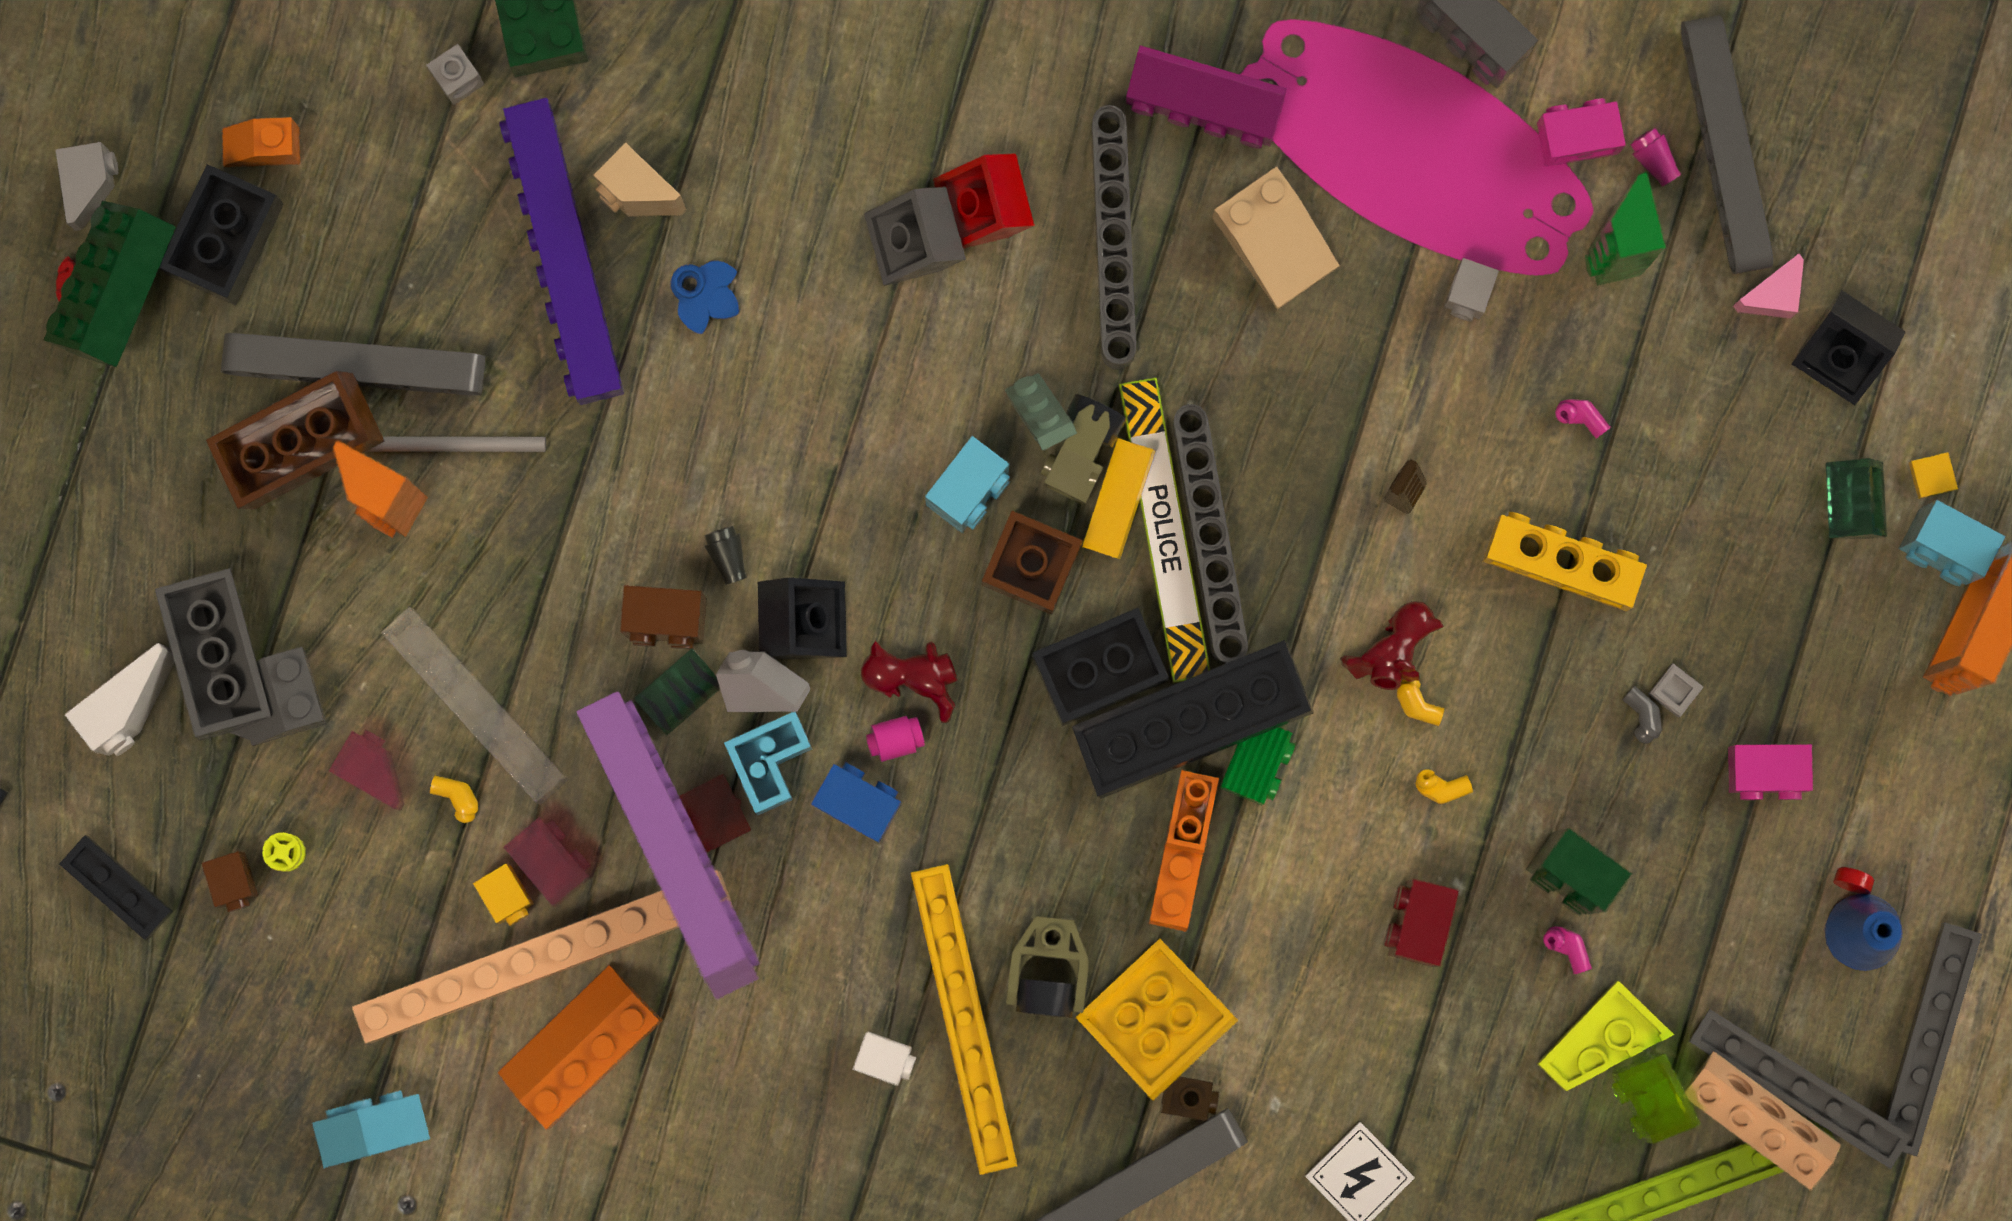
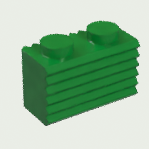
M1278 727L1237 744L1220 789L1261 806L1264 805L1266 798L1273 801L1281 783V779L1275 777L1280 763L1288 765L1296 744L1290 742L1293 733Z

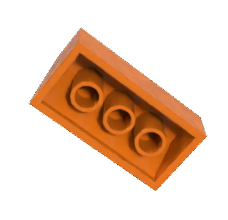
M337 441L333 448L348 501L358 507L355 514L373 526V528L391 538L394 537L396 532L406 537L428 497L406 477Z
M609 965L497 1073L519 1102L547 1130L565 1116L663 1020Z

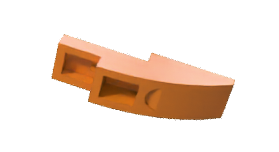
M1181 770L1149 924L1187 932L1219 778Z

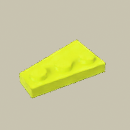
M1615 981L1542 1057L1537 1065L1564 1091H1568L1674 1034L1619 981Z

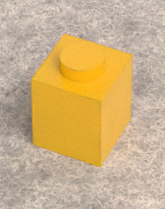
M504 864L473 883L493 919L498 924L506 921L511 926L529 915L526 909L534 904L510 864Z

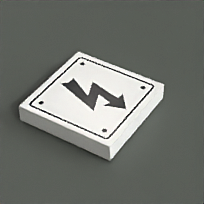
M1358 1122L1305 1175L1348 1221H1372L1415 1178L1361 1122Z

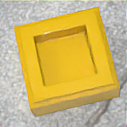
M1948 452L1909 462L1918 499L1958 489Z

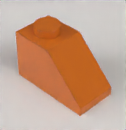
M292 117L251 119L222 128L224 167L300 164L299 126Z

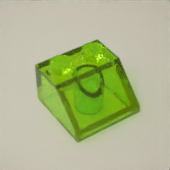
M1650 1053L1612 1073L1616 1081L1611 1084L1612 1090L1621 1105L1627 1103L1634 1117L1629 1119V1123L1639 1140L1645 1138L1647 1143L1655 1144L1701 1125L1666 1054Z

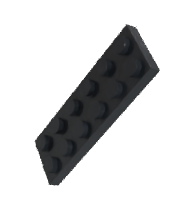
M1283 640L1076 724L1072 728L1097 797L1102 799L1311 715L1314 712L1289 646Z

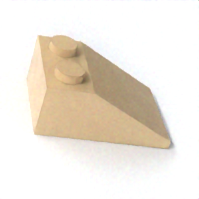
M1277 166L1214 209L1212 219L1277 310L1340 266L1300 198Z

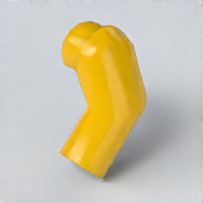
M1424 769L1418 773L1415 785L1420 794L1438 804H1445L1473 793V788L1467 775L1447 782L1435 775V772L1431 769Z

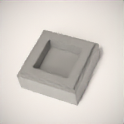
M1673 663L1648 695L1679 718L1699 694L1703 686Z

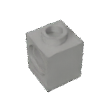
M458 44L427 64L431 74L453 106L485 85Z
M1463 258L1458 265L1444 307L1451 309V315L1465 321H1472L1473 317L1480 319L1487 307L1499 270Z

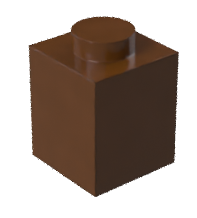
M237 851L201 863L214 907H226L227 912L230 913L249 907V899L258 897L245 852Z

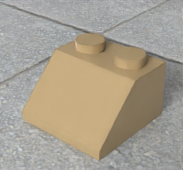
M626 142L594 174L598 184L595 190L600 195L599 198L614 213L621 209L627 216L682 215L686 211L681 195Z

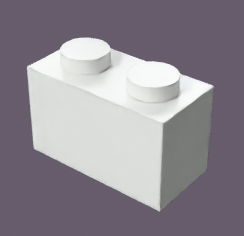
M866 1032L853 1070L898 1085L901 1078L909 1079L916 1057L910 1055L912 1047L871 1032Z

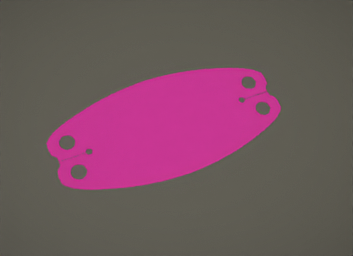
M1291 19L1272 23L1262 40L1264 52L1259 61L1247 65L1240 75L1256 80L1270 78L1278 86L1287 88L1272 140L1313 181L1372 223L1434 252L1458 260L1465 258L1493 269L1510 273L1539 276L1553 274L1560 270L1568 256L1566 244L1569 240L1568 237L1573 232L1583 230L1594 212L1588 192L1566 163L1545 167L1539 134L1516 113L1460 73L1396 43L1362 32L1320 22ZM1291 34L1300 36L1305 43L1304 52L1296 58L1286 56L1281 50L1282 40ZM1300 76L1305 77L1307 80L1303 86L1297 83V78ZM1567 193L1574 198L1576 207L1572 214L1559 216L1553 211L1552 200L1557 194ZM1525 209L1533 211L1531 218L1524 217L1523 212ZM1541 237L1547 241L1549 253L1546 258L1536 261L1528 257L1525 246L1531 238Z

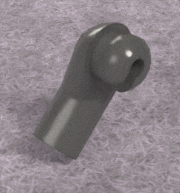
M1633 686L1622 700L1639 714L1640 725L1634 731L1635 737L1641 743L1648 744L1653 741V738H1658L1662 731L1660 709L1641 690Z

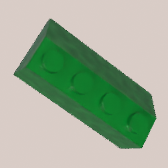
M1647 173L1639 174L1616 203L1589 247V254L1585 255L1588 275L1590 277L1595 276L1597 286L1641 276L1666 248Z

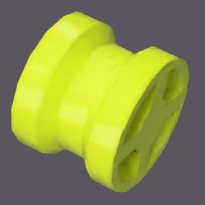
M276 833L270 836L263 846L265 863L277 871H293L301 866L306 857V848L303 841L292 834Z

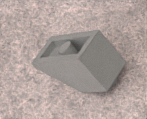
M101 142L55 149L66 223L75 231L82 230L86 226L94 211L100 207L102 200L104 201L115 187L113 175L118 174L116 156L114 152H109V149Z
M746 650L729 652L716 673L727 712H797L810 691L808 682L765 652H748Z

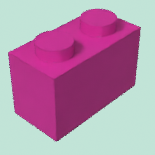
M1601 98L1586 101L1582 104L1583 107L1569 109L1568 105H1557L1546 109V113L1542 114L1537 122L1545 167L1619 154L1626 144L1617 101L1605 103V99Z
M1733 745L1728 747L1729 793H1740V800H1763V793H1778V800H1802V793L1813 791L1812 745Z

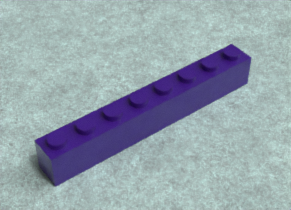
M546 97L503 108L505 120L499 121L505 144L512 143L515 156L509 157L508 160L514 180L521 179L524 192L517 195L523 216L530 215L533 228L527 230V236L532 252L539 251L542 265L536 266V271L541 288L548 287L551 301L545 302V307L550 324L557 323L560 338L554 339L559 360L567 361L570 374L563 375L568 396H575L581 406L623 395L624 391L551 104Z

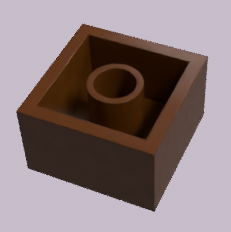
M1011 511L982 579V586L1052 615L1083 540Z
M624 585L620 632L626 638H629V642H633L635 646L655 647L656 641H668V645H671V648L694 650V643L703 644L707 598L702 591Z

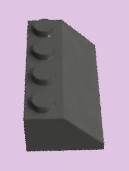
M231 569L156 588L157 600L195 737L202 741L240 730L271 717Z

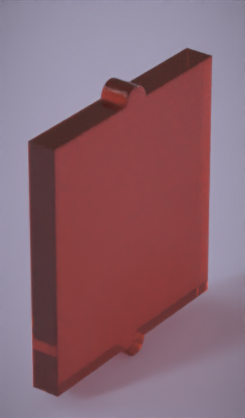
M724 774L679 796L706 853L752 831L740 808L742 802L739 798H735Z

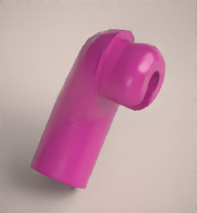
M1566 399L1557 405L1555 416L1559 422L1563 424H1585L1596 439L1611 428L1596 407L1588 400Z
M1561 926L1551 927L1547 930L1543 937L1544 945L1550 950L1567 955L1573 974L1592 969L1583 938L1579 934Z

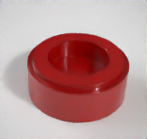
M1849 867L1838 868L1833 881L1840 888L1866 895L1871 894L1875 882L1871 875Z

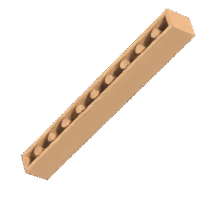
M715 870V873H716V875L718 876V878H719V880H720V882H721V884H722V886H723V888H724V890H725V892H726V894H727V896H728V897H726V898H728V900H729V902H730V904H731V906H732V908H733V905H732L731 899H730V897H729L728 891H727V889H726V886H725L724 880H723V878H722L721 872L718 871V870ZM659 891L355 1005L352 1009L364 1042L373 1043L680 927L663 892Z

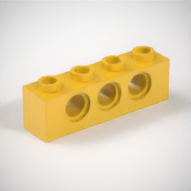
M1509 512L1508 516L1500 515L1497 518L1482 562L1624 611L1633 608L1647 564L1638 562V555L1618 549L1616 554L1603 550V543L1587 537H1581L1580 541L1566 537V530L1553 525L1545 524L1544 529L1529 524L1531 519L1519 513ZM1529 537L1537 542L1539 546L1537 556L1529 557L1521 551L1520 542L1522 538ZM1567 550L1573 554L1575 564L1572 569H1564L1559 566L1556 560L1558 551ZM1595 563H1605L1610 568L1611 577L1609 581L1601 582L1593 575Z

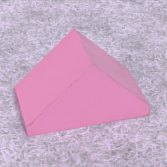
M1796 255L1741 298L1733 306L1735 310L1741 313L1791 319L1798 313L1804 262L1801 255Z

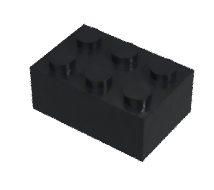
M207 164L167 247L159 269L167 276L236 306L284 203L277 195Z
M1135 608L1032 653L1034 664L1062 727L1163 684L1169 679L1139 608Z

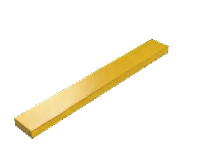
M946 864L912 872L911 877L979 1174L982 1175L1016 1167L1017 1161L949 866Z

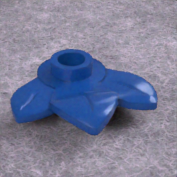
M710 261L701 267L684 265L673 273L671 289L676 298L679 299L678 315L690 330L703 334L710 317L714 319H728L739 314L737 299L727 287L736 277L737 271L725 262ZM688 278H693L697 281V286L692 291H687L683 288V283Z

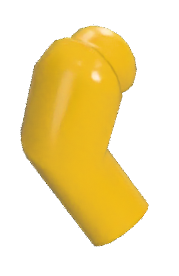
M1402 679L1401 686L1397 689V698L1404 713L1410 718L1439 726L1444 708L1424 701L1419 689L1421 686L1419 681L1408 682Z
M434 775L430 794L450 798L456 810L455 818L462 823L472 822L478 811V801L470 786L461 781Z

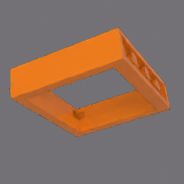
M2012 542L1999 548L1984 578L1967 584L1922 677L1932 682L1930 687L1933 690L1952 696L1953 693L1961 694L1995 683L2012 647Z

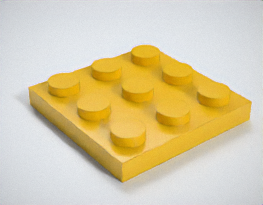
M1161 939L1157 940L1083 1010V1013L1076 1016V1019L1152 1100H1155L1238 1022L1237 1018Z

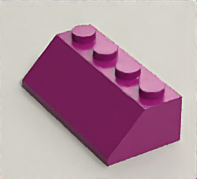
M1139 45L1126 95V104L1131 105V110L1140 115L1152 117L1155 112L1168 116L1167 121L1172 124L1189 127L1190 123L1205 127L1204 132L1209 135L1225 138L1226 134L1241 138L1240 143L1246 146L1261 149L1262 145L1271 146L1287 88Z

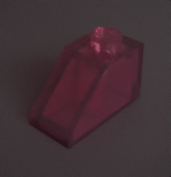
M366 729L362 735L352 731L329 772L390 807L401 811L405 804L392 754L382 747L385 740Z

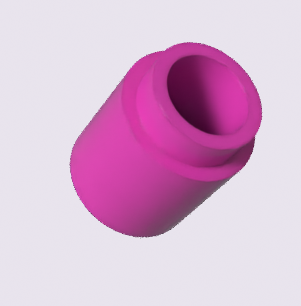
M907 716L877 723L871 725L872 733L866 734L871 757L878 755L881 762L916 753V748L925 746L917 717L908 719Z

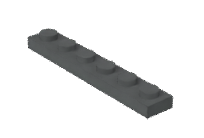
M1946 922L1941 923L1884 1118L1912 1136L1902 1151L1912 1156H1918L1982 937L1981 933Z
M1710 1009L1689 1040L1690 1043L1709 1055L1713 1051L1771 1094L1890 1169L1912 1137Z

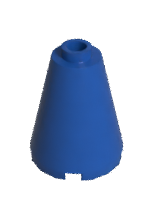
M1871 894L1851 895L1838 902L1831 911L1824 928L1826 945L1833 957L1847 967L1859 971L1874 970L1886 965L1894 958L1902 942V925L1897 912L1887 901Z

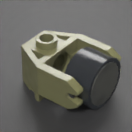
M1075 394L1066 414L1071 419L1077 434L1065 439L1057 456L1050 453L1040 474L1047 477L1043 486L1084 506L1103 469L1102 466L1093 461L1101 445L1113 448L1127 419L1102 403L1086 396Z
M1035 916L1011 954L1006 1004L1016 1005L1017 999L1016 1012L1072 1018V1012L1083 1013L1089 960L1073 920ZM1056 931L1059 934L1060 940L1056 945H1049L1045 941L1047 932ZM1033 956L1066 959L1072 965L1076 975V989L1075 985L1019 979V975L1027 960Z

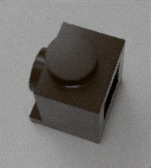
M1179 1076L1163 1091L1160 1112L1207 1121L1208 1113L1216 1114L1219 1091L1212 1090L1213 1082ZM1188 1091H1194L1198 1095V1102L1193 1106H1188L1184 1102V1095Z

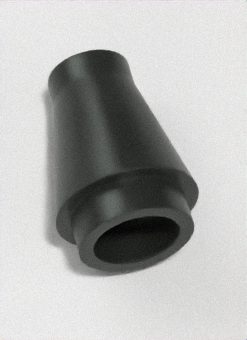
M734 526L704 535L707 542L704 547L721 573L725 585L747 578L744 569L740 533L736 534Z

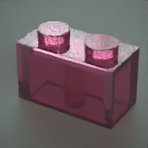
M539 817L503 848L553 907H557L592 878L586 871L591 865L577 848L570 852L562 840L567 836L553 819L546 823L544 819Z

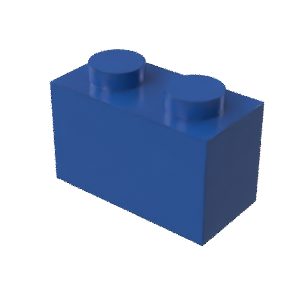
M846 762L842 768L833 764L811 805L880 843L902 804L901 801L895 798L898 791L880 781L877 782L875 787L862 780L864 772Z

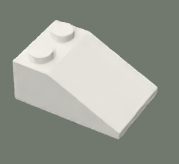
M157 643L65 714L93 752L108 756L114 753L116 756H119L135 744L132 738L141 732L175 663L171 648Z

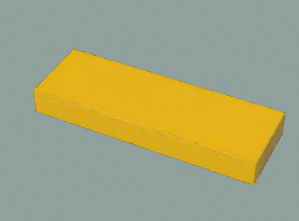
M1117 439L1082 547L1121 559L1156 450L1123 439Z

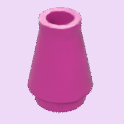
M1653 128L1630 143L1634 150L1632 155L1658 180L1661 186L1670 183L1681 175L1676 167L1664 133L1660 135L1658 130Z

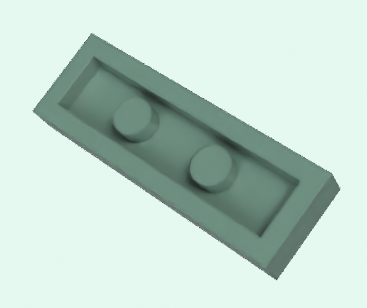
M1039 373L1023 377L1016 381L1013 386L1005 389L1011 404L1042 451L1077 434L1071 419Z

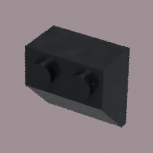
M1841 290L1820 318L1791 364L1855 406L1895 355L1905 331Z
M787 577L757 582L759 652H765L774 659L847 657L845 581Z

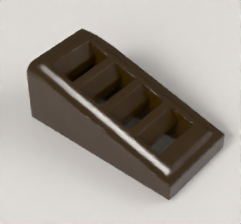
M1412 459L1406 461L1384 496V502L1405 514L1411 513L1426 488V479L1416 461Z

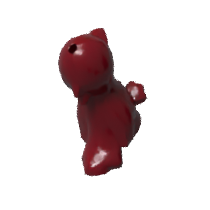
M1411 601L1400 606L1395 612L1394 617L1388 621L1390 625L1385 628V631L1393 632V634L1376 642L1361 656H1342L1340 658L1342 666L1355 679L1370 675L1371 684L1385 690L1400 688L1402 679L1408 682L1419 681V672L1415 671L1416 668L1412 665L1415 647L1430 633L1444 627L1441 620L1435 618L1429 606L1420 601Z
M875 640L870 648V654L861 665L860 675L866 686L875 692H880L891 698L893 694L900 697L899 686L905 685L916 694L931 699L938 707L941 723L947 724L951 720L955 708V703L948 694L947 685L958 681L949 654L945 653L938 656L937 648L931 641L926 644V654H918L906 659L897 658L885 651Z

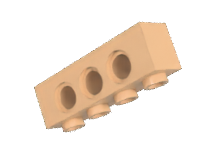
M1714 1051L1692 1077L1683 1094V1097L1809 1190H1812L1831 1167L1840 1149L1841 1144Z

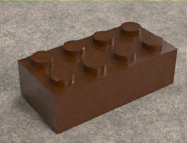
M335 371L206 440L237 508L256 510L336 468L338 462L333 447L337 441L361 454L385 442L353 373Z

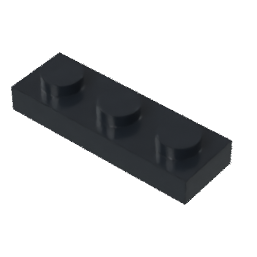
M84 835L59 863L61 867L144 940H149L173 913L171 908L88 835Z

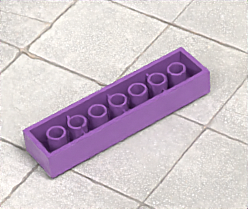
M619 691L576 711L693 957L716 1000L759 979L753 967L760 964L743 931L744 929L728 898H726L728 896L711 865V861L695 832V828L679 799L680 797L632 700L624 703Z

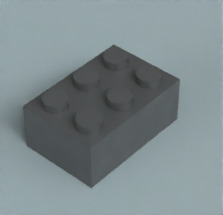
M1421 0L1416 10L1420 15L1418 17L1420 23L1431 33L1437 31L1447 41L1445 45L1458 59L1464 57L1474 67L1472 71L1475 76L1485 85L1491 83L1496 89L1529 57L1538 41L1497 0Z

